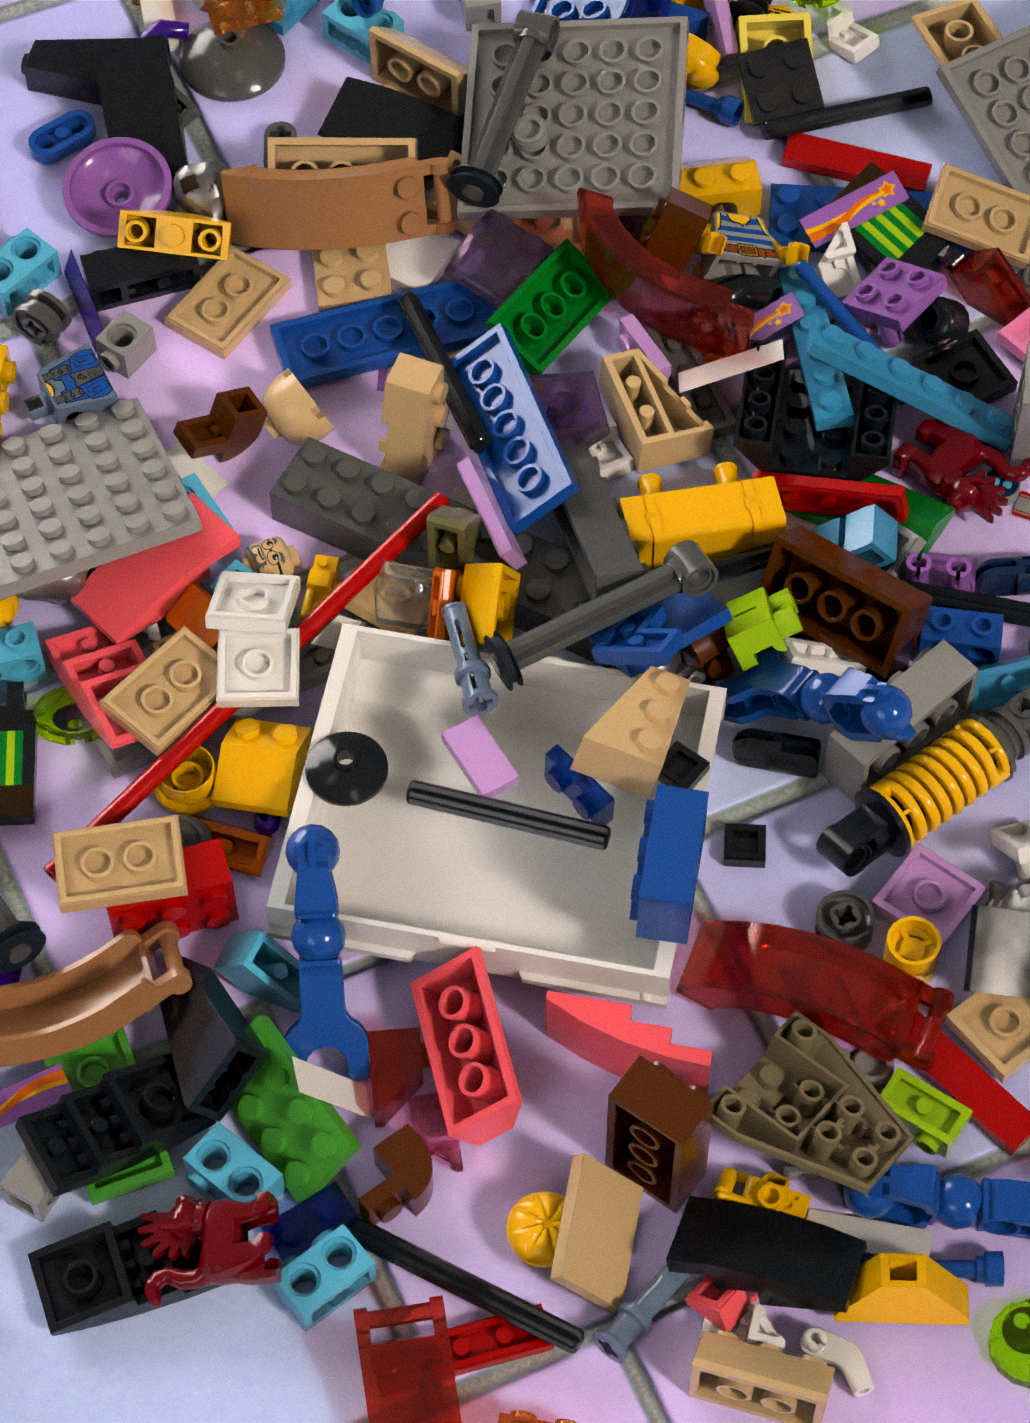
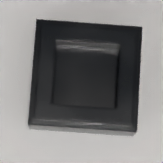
M676 740L667 752L664 765L657 780L667 786L694 789L710 770V762Z
M725 823L723 866L765 868L766 825Z

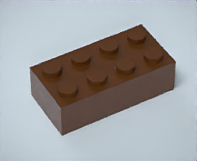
M798 525L777 536L759 588H765L768 596L788 587L798 606L799 613L797 614L803 626V631L801 632L828 645L851 660L862 664L885 679L908 666L934 598L802 525Z
M639 1055L608 1095L605 1165L643 1187L644 1193L674 1213H677L706 1175L714 1103L711 1102L710 1097L695 1085L686 1086L674 1078L673 1073L664 1064L655 1060L650 1062Z

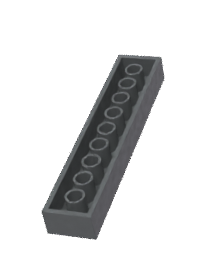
M307 437L269 492L273 520L365 560L435 492L318 440ZM446 497L450 503L449 507L465 508L479 515L477 510ZM481 519V539L471 563H503L510 567L498 556ZM426 528L394 561L432 581L433 569L435 567L428 565ZM522 531L518 535L513 532L527 561L526 565L515 570L521 574L514 621L515 628L527 632L574 609V605L577 602L591 598L571 551L526 531ZM588 637L564 648L595 663L591 652L593 648ZM598 664L605 668L611 667L610 664Z

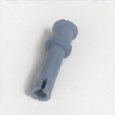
M458 601L451 602L443 607L442 616L445 619L451 647L457 663L454 679L463 692L462 708L466 714L471 716L485 715L492 712L499 704L498 695L495 690L491 689L489 682L491 670L489 665L480 658L466 604ZM461 633L464 638L465 647H463V643L460 636ZM478 697H482V703L479 702Z
M666 1264L633 1301L622 1302L618 1306V1314L603 1330H596L592 1335L596 1346L611 1360L622 1363L627 1357L626 1351L640 1335L646 1336L652 1330V1319L693 1274L669 1272Z

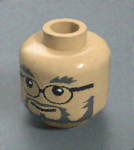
M278 536L247 546L244 553L245 557L240 558V562L255 573L295 576V568L301 567L295 546L293 544L286 546L285 542Z

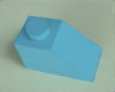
M261 929L231 933L213 968L242 992L293 1012H301L298 959Z

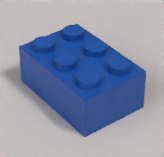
M658 784L655 800L647 799L644 815L643 837L640 838L637 856V874H634L631 890L632 902L629 920L637 921L636 937L687 945L705 836L709 792Z

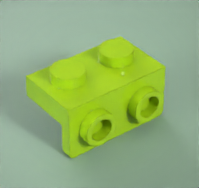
M900 1067L896 1069L880 1094L915 1136L913 1144L930 1155L938 1153L946 1158L973 1114V1110Z

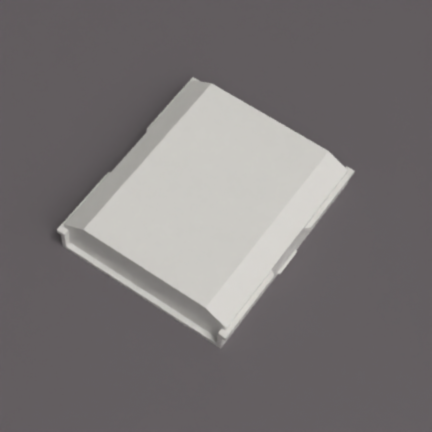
M343 623L308 754L316 743L331 734L348 731L361 733L374 739L384 750L388 760V777L383 788L372 799L354 806H337L323 801L313 793L306 780L304 765L266 905L269 921L267 935L272 938L292 941V928L297 921L294 914L297 873L288 864L285 854L286 844L291 834L301 826L309 824L322 825L333 832L340 846L339 861L332 872L339 902V915L337 917L343 923L346 932L345 946L342 950L404 962L419 960L442 965L477 946L482 950L487 973L518 978L522 983L666 1009L677 943L636 937L637 921L629 920L632 902V883L634 874H637L638 849L640 838L643 837L644 815L648 798L570 770L582 737L643 674L629 678L621 670L564 661L558 657L548 656L521 669L524 684L520 686L515 682L513 683V690L510 691L495 672L486 647L477 646L481 660L487 663L491 670V677L489 679L491 689L495 690L499 698V704L492 712L478 717L519 775L518 785L493 798L607 825L611 828L610 841L605 850H599L409 804L406 794L412 780L477 794L441 738L442 732L473 717L466 714L462 708L464 696L461 687L456 684L454 679L457 663L451 643L446 640ZM690 682L669 749L677 740L710 762V770L694 787V790L707 791L720 723L724 719L727 688ZM478 697L479 702L482 703V697ZM344 759L339 761V763L347 765L353 760ZM658 780L656 781L649 800H655L658 784H664Z

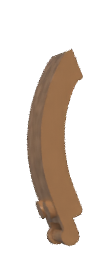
M406 157L361 166L313 170L271 169L257 167L256 165L220 171L225 218L227 222L232 223L230 243L280 250H332L387 244L434 234H452L456 232L455 218L451 217L449 188L447 187L448 173L451 172L450 159L447 157H435L418 161L414 157ZM433 175L437 218L427 220L423 176Z
M162 921L142 935L134 929H126L94 952L66 967L30 980L0 985V1067L36 1062L77 1050L118 1031L145 1012L151 1011L170 995L188 992L193 983L191 974L184 967L178 947L180 934L177 925L172 921ZM159 948L162 949L167 972L160 977L153 954Z

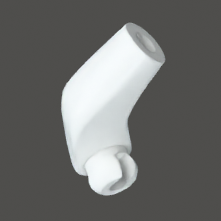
M810 1327L801 1335L800 1346L802 1351L806 1355L821 1358L827 1364L839 1369L846 1378L855 1397L864 1396L874 1390L875 1386L862 1351L855 1343L820 1327Z

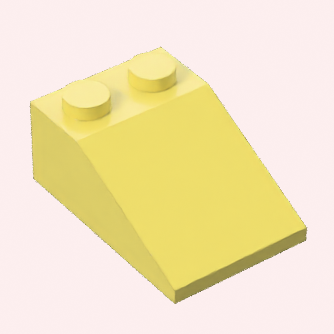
M810 12L745 15L738 17L735 25V34L739 47L738 54L807 38L813 59ZM738 67L741 97L744 100L743 113L745 124H753Z

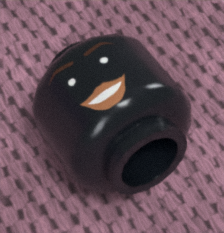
M938 296L913 323L914 330L922 341L927 344L940 346L965 336L968 333L970 319L968 311L960 302Z

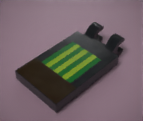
M871 161L830 203L878 179L886 173ZM909 194V199L850 230L856 250L875 268L886 257L925 269L935 260H938L947 271L953 274L963 264L962 260L965 258L957 248L947 244L949 240L921 230L927 211Z
M24 681L7 682L8 706H0V826L35 824L38 715L36 710H26L27 692H24Z

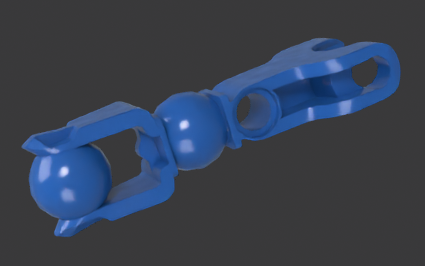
M772 646L756 653L758 665L749 668L737 678L719 680L712 685L727 688L723 720L736 724L751 723L771 715L792 720L802 718V720L809 721L811 719L822 725L834 724L844 737L853 741L881 742L883 739L908 741L916 734L910 723L913 715L911 701L903 690L886 682H881L874 676L852 667L847 668L841 676L833 673L819 674L818 670H811L802 665L781 661V654Z
M309 824L301 826L291 834L285 851L288 864L297 873L294 914L297 921L292 928L291 940L294 950L300 956L298 966L301 1015L298 1020L291 1024L284 1039L297 1057L306 1062L307 1058L316 1049L325 1046L337 1048L345 1055L350 1078L357 1082L368 1081L370 1076L368 1031L358 1019L349 1014L345 1005L342 954L340 953L345 946L346 932L343 923L337 917L339 915V902L332 872L339 861L340 846L338 839L331 830L322 825Z
M930 1164L892 1165L868 1194L843 1185V1205L851 1209L855 1215L866 1219L876 1218L877 1220L921 1229L926 1228L928 1225H933L935 1219H937L943 1226L954 1230L965 1229L975 1224V1231H986L996 1235L1030 1239V1182L983 1178L979 1185L974 1178L961 1173L947 1175L941 1179V1173L936 1172L935 1166Z

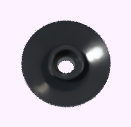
M350 731L334 733L321 739L309 752L305 763L306 780L313 793L327 803L337 806L362 804L376 796L385 785L388 777L387 756L382 747L367 735ZM344 759L353 760L347 765L339 763V761Z

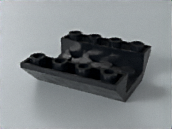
M751 339L749 350L757 347L759 352L760 346L773 341ZM783 344V360L745 372L733 446L759 471L860 482L889 466L897 398L853 376L844 374L854 412V426L816 431L801 369L786 367L788 344Z

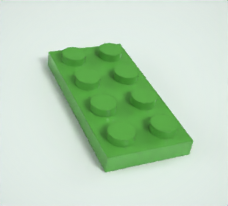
M257 1015L249 1025L269 1055L230 1108L267 1161L283 1174L284 1184L298 1205L309 1204L359 1151L362 1145L332 1104L299 1092L292 1056L298 1058L269 1016Z
M124 1027L92 1044L43 1060L46 1069L61 1063L73 1092L99 1084L104 1073L136 1064ZM166 1150L133 1167L86 1186L93 1206L176 1176L168 1151Z

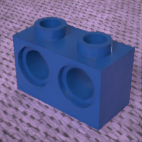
M930 606L918 637L917 655L927 647L934 648L944 639L976 667L996 663L1001 652L1004 614Z

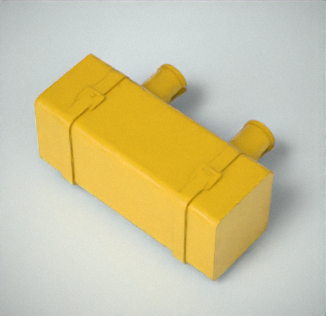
M722 462L713 468V476L717 484L663 492L660 475L647 473L637 479L640 495L619 498L620 519H626L630 541H636L640 563H646L649 572L662 566L667 552L674 545L685 540L696 542L707 557L714 561L773 543L778 535L785 532L786 516L774 476L739 480L736 464L733 462Z

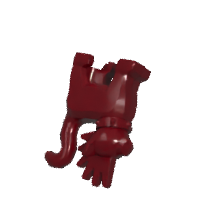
M935 418L933 420L924 419L917 427L915 433V440L930 446L935 445V449L930 454L923 452L912 444L904 442L893 456V476L898 479L910 476L931 493H935L943 501H946L947 505L956 508L955 514L972 510L990 524L994 522L992 514L1002 516L1003 510L998 505H1008V499L1000 496L1005 494L1006 487L994 485L996 481L995 476L985 478V470H981L971 476L966 475L980 463H985L1000 478L1011 483L1024 481L1030 476V458H1025L1019 466L1013 467L1009 465L1004 454L990 446L983 445L975 435L948 426Z
M268 1190L259 1192L254 1201L249 1202L234 1200L196 1202L194 1197L182 1195L176 1199L175 1206L169 1212L142 1213L139 1215L143 1222L150 1223L137 1229L140 1235L150 1236L141 1242V1246L143 1249L156 1247L152 1252V1256L155 1259H159L169 1252L168 1257L171 1261H175L180 1254L186 1260H189L196 1240H202L200 1261L196 1268L183 1270L168 1266L154 1270L145 1281L144 1296L153 1307L161 1306V1291L166 1285H171L181 1290L202 1288L207 1285H261L282 1282L281 1261L273 1257L269 1258L266 1262L264 1256L271 1252L274 1236L270 1232H260L255 1240L249 1241L248 1231L279 1221L278 1201Z

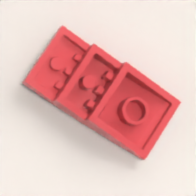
M191 492L188 496L200 517L203 531L98 566L86 579V585L81 592L71 599V603L115 645L128 641L166 617L191 583L197 582L200 584L211 577L210 565L241 546L240 535L194 493Z
M93 625L44 640L43 651L76 706L111 749L137 742V739L99 709V701L146 660L136 639L115 645Z
M547 990L545 1000V1035L575 1055L621 1078L638 1056L641 1055L650 1062L655 1060L664 1064L673 1073L674 1078L686 1086L695 1085L708 1094L713 1051L671 1044V1027L632 1021V1005Z

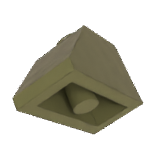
M442 505L431 512L426 520L428 565L439 568L459 569L464 574L465 564L472 562L481 539V515L474 514L465 508H452Z

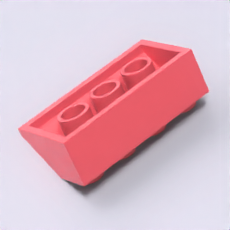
M475 946L410 982V987L448 1135L451 1138L481 1146L514 1128L522 1105V1098L482 950L480 947Z

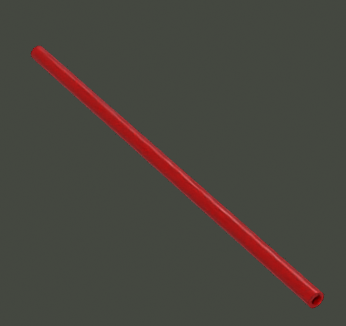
M435 492L294 627L300 629V649L427 528L426 520L431 512L442 505L450 506L448 499L442 493ZM217 703L211 706L85 828L120 823L240 707L217 708ZM53 857L43 869L53 881L57 882Z

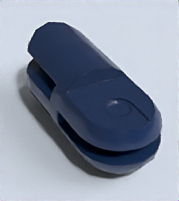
M1030 556L992 558L982 562L976 569L975 581L978 589L983 594L991 596L1030 595Z

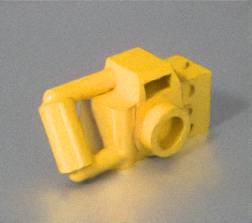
M316 554L313 568H310L299 622L340 584L339 557ZM331 621L327 623L314 637L316 638L331 623Z
M724 1168L713 1191L714 1196L718 1200L734 1201L776 1210L803 1219L806 1217L811 1201L810 1196L789 1189L788 1177L771 1171L767 1172L761 1179L733 1168ZM736 1182L745 1184L742 1196L732 1192Z

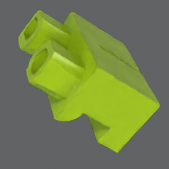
M761 587L724 603L729 608L733 619L724 625L726 638L743 671L758 665L756 653L770 646L778 651H786L788 649L785 639L803 631L802 623L797 614L799 613L798 606L788 587L768 596L765 588Z

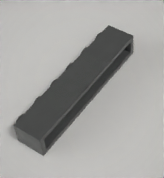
M586 442L560 445L580 491L554 508L553 511L591 600L649 571L646 563H640L636 541H630L626 519H620L618 502L616 498L610 497L607 478L600 475L597 456H591Z

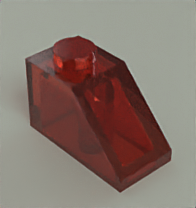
M999 247L969 251L965 258L948 274L967 305L1004 327L1030 307L1028 292Z
M420 1027L368 1031L375 1128L384 1127L424 1084L423 1069L431 1068L425 1043H421Z

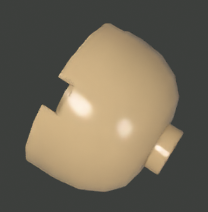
M289 368L268 385L263 395L262 403L268 413V418L265 419L264 425L275 440L283 436L292 445L302 446L307 437L319 441L335 430Z

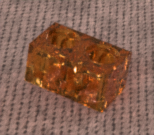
M205 0L204 3L214 33L218 35L281 20L284 18L287 1Z

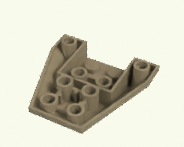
M795 1011L773 1034L764 1056L732 1089L725 1085L711 1099V1102L714 1103L712 1125L735 1142L865 1194L869 1193L915 1138L835 1039L798 1011Z

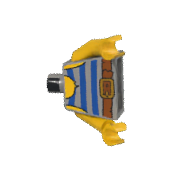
M728 202L719 205L716 212L712 214L694 253L701 254L703 279L719 280L723 277L742 273L773 278L780 264L791 266L801 260L808 262L810 246L801 242H790L788 246H781L769 234L763 219L758 216L739 214L737 206L734 203Z

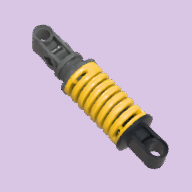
M1030 687L1016 694L1003 706L995 707L989 711L986 718L973 713L966 715L958 725L945 732L942 738L935 739L930 746L924 747L918 754L911 756L906 763L897 766L894 771L887 773L883 779L874 782L867 788L859 790L854 797L856 809L837 823L828 826L821 833L816 844L817 852L846 876H855L886 852L895 857H903L911 850L912 846L918 843L917 841L925 839L928 832L936 831L941 823L950 821L952 815L961 813L964 807L971 806L976 798H982L988 790H992L1001 783L1012 779L1016 771L1015 759L1020 760L1030 753Z

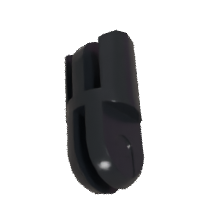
M749 728L738 732L733 739V757L744 766L805 778H816L818 775L821 740L817 738Z

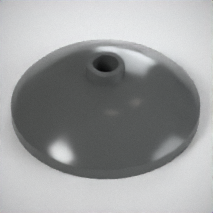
M223 17L201 25L184 41L179 54L180 71L188 86L206 98L222 102L245 101L265 93L278 82L286 62L284 45L277 33L257 20L244 17Z

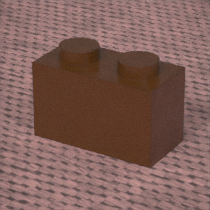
M671 187L666 199L659 196L650 216L655 221L650 230L646 228L642 230L635 246L636 249L640 250L637 264L675 282H679L709 222L712 205L674 187Z

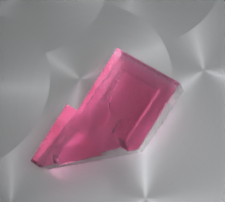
M438 1092L408 1097L412 1128L427 1146L431 1157L435 1155L449 1162L450 1169L456 1172L463 1171L459 1140L448 1135Z

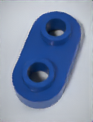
M73 110L36 129L28 139L32 158L42 164H51L88 145L96 136L94 118L86 111Z

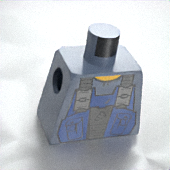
M89 343L40 369L37 377L41 393L23 400L31 421L52 414L56 424L76 418L84 412L97 413L111 409L112 405L118 402L117 394Z

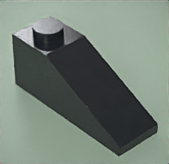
M119 247L97 250L80 256L84 281L97 312L192 289L201 279L198 258L192 256Z

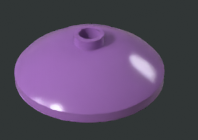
M112 137L89 145L73 159L64 176L63 199L70 216L82 229L99 237L118 238L120 210L166 211L173 193V179L165 158L153 146L135 138ZM120 197H127L126 201L117 202Z

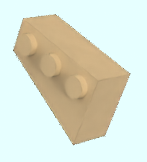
M639 348L602 356L598 385L617 424L623 442L634 459L637 473L709 456L714 427L707 420L703 422L693 412L691 403L685 396L680 398L668 385V379Z
M400 352L385 381L381 421L388 423L387 439L381 437L379 440L378 451L385 452V456L378 467L418 485H422L438 450L443 451L446 448L450 436V429L446 428L449 406L445 405L448 383L444 382L443 365Z
M651 666L582 737L570 770L649 799L664 765L691 680Z

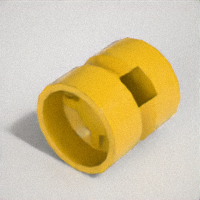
M909 916L899 919L890 927L882 956L881 971L885 980L894 988L907 992L918 991L929 985L933 979L942 943L939 930L933 923L922 917Z

